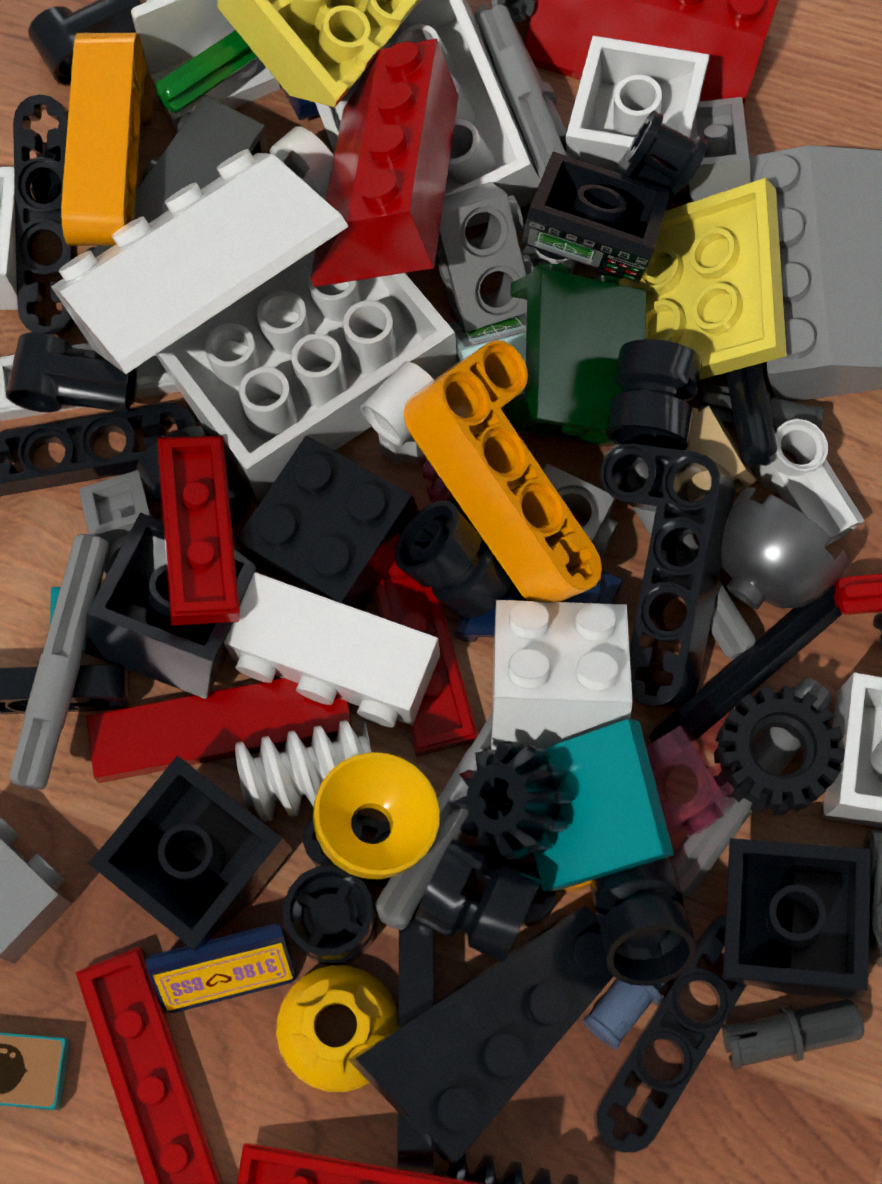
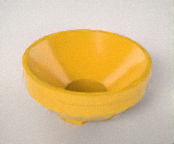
M370 752L358 754L340 762L327 774L320 784L314 801L313 823L316 838L323 852L335 865L347 873L361 878L384 879L395 877L411 869L424 858L436 838L439 828L440 809L434 789L429 780L417 767L403 758L388 753ZM365 808L381 811L390 823L389 837L377 844H368L361 841L352 830L351 819L353 815Z
M330 965L318 968L303 976L294 984L282 1001L277 1017L276 1029L280 1053L287 1067L297 1078L313 1088L326 1092H349L360 1089L370 1082L348 1059L398 1028L397 1005L382 982L363 969L350 965ZM333 1004H341L352 1010L357 1020V1030L354 1037L347 1044L340 1047H329L323 1044L315 1030V1022L319 1013L324 1008Z

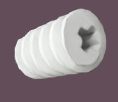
M347 720L340 721L337 741L335 742L330 741L321 725L314 726L311 746L306 748L296 732L290 731L287 735L285 752L281 753L278 752L270 737L265 736L262 737L259 757L257 758L251 756L243 741L236 742L237 768L247 810L250 811V806H253L261 820L267 823L272 822L274 818L276 801L281 802L290 817L298 816L303 795L307 796L314 808V801L320 784L334 767L352 756L371 752L366 722H364L362 736L357 737Z

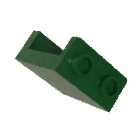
M537 265L533 268L532 273L511 283L510 296L527 300L525 364L528 379L525 386V397L505 405L504 414L516 432L605 447L616 445L607 438L605 432L611 399L623 392V388L614 383L619 350L625 343L646 339V290L623 286L622 280L615 276L597 275L586 278L570 274V268L565 265Z

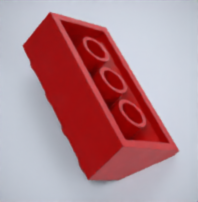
M536 0L525 46L535 67L578 80L582 78L593 36L710 54L699 102L742 97L744 108L779 0Z
M437 38L416 43L401 42L390 48L379 50L343 109L325 200L343 216L349 227L315 249L310 280L314 287L434 268L459 98Z

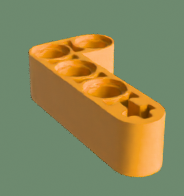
M76 33L61 203L62 229L68 246H114L116 242L112 235L135 219L140 122H151L153 115L152 81L138 33Z
M495 340L487 343L450 367L412 395L404 408L405 424L417 445L521 595L527 601L561 602L596 586L601 578L602 571L600 556L585 531L501 410L505 404L525 388L528 373L521 354L505 341Z

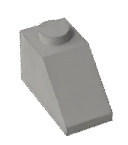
M742 97L699 102L690 139L694 140L699 136L709 143L698 170L689 182L690 203L751 183L750 157Z

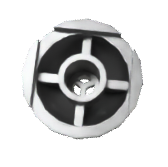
M747 487L743 489L733 502V507L725 524L722 540L721 566L732 577V580L727 585V589L739 600L754 609H759L763 602L781 609L798 608L820 599L835 584L849 565L848 555L842 550L835 560L825 549L832 537L814 521L788 503L770 494L765 502L760 504L753 500L756 488Z

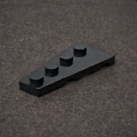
M586 906L574 909L509 952L504 964L498 961L482 973L476 974L426 1010L420 1011L399 1025L396 1030L348 1059L446 1163L458 1162L614 977L608 970L597 917Z

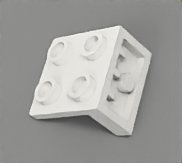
M148 0L146 3L138 5L131 10L135 30L140 36L154 90L159 80L235 30L217 8L218 0ZM258 58L205 95L235 109L280 90V85ZM203 96L178 113H172L169 109L164 108L174 129H176L179 120L184 114L193 112Z

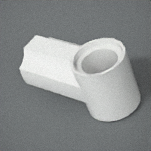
M405 361L360 407L367 422L378 433L380 453L395 466L406 462L418 465L426 457L406 427L404 408L412 395L434 379L425 370L410 361Z
M793 419L784 422L775 431L778 447L776 453H774L775 460L767 466L760 464L753 466L756 478L764 488L774 493H779L784 502L799 510L823 528L832 537L826 545L828 546L858 528L865 520L827 462L828 443L824 433L817 425L807 420ZM782 450L792 453L797 459L798 464L790 462L783 455Z

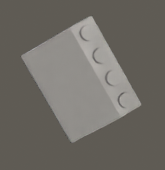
M808 145L749 156L751 182L766 178L776 188L787 356L767 362V373L775 398L796 402L882 389V150Z

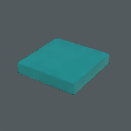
M628 718L543 748L546 752L550 753L549 764L560 765L564 770L568 771L558 788L559 791L569 792L575 800L566 806L561 805L559 814L570 827L562 832H551L553 849H548L544 853L534 852L542 891L561 890L674 855L642 729L638 720Z

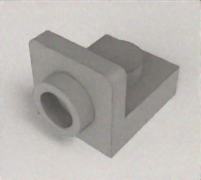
M138 470L79 488L88 535L97 536L108 541L109 554L104 569L106 576L140 512L153 517L146 487Z

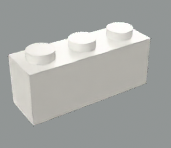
M254 572L239 606V621L232 623L224 641V645L232 659L237 661L235 668L239 672L266 683H272L274 676L298 683L296 691L299 694L322 704L332 705L335 697L359 706L357 714L385 727H394L396 720L413 726L440 657L437 637Z

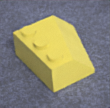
M218 0L217 8L289 96L335 108L420 0Z

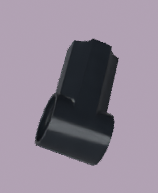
M98 0L75 12L66 7H52L38 14L31 22L28 29L29 38L57 83L63 86H71L73 48L76 33H136L131 10L142 3L140 0Z
M39 332L24 333L18 339L6 397L10 402L19 407L37 412H56L62 408V404L128 413L131 405H134L138 387V367L125 374L96 351L75 349L65 340L50 334Z

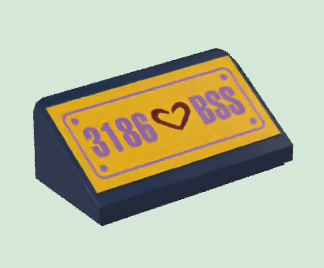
M277 923L209 940L197 951L189 946L150 955L148 956L149 959L145 960L146 968L162 1008L167 1013H176L290 984L296 979L288 935L283 927Z

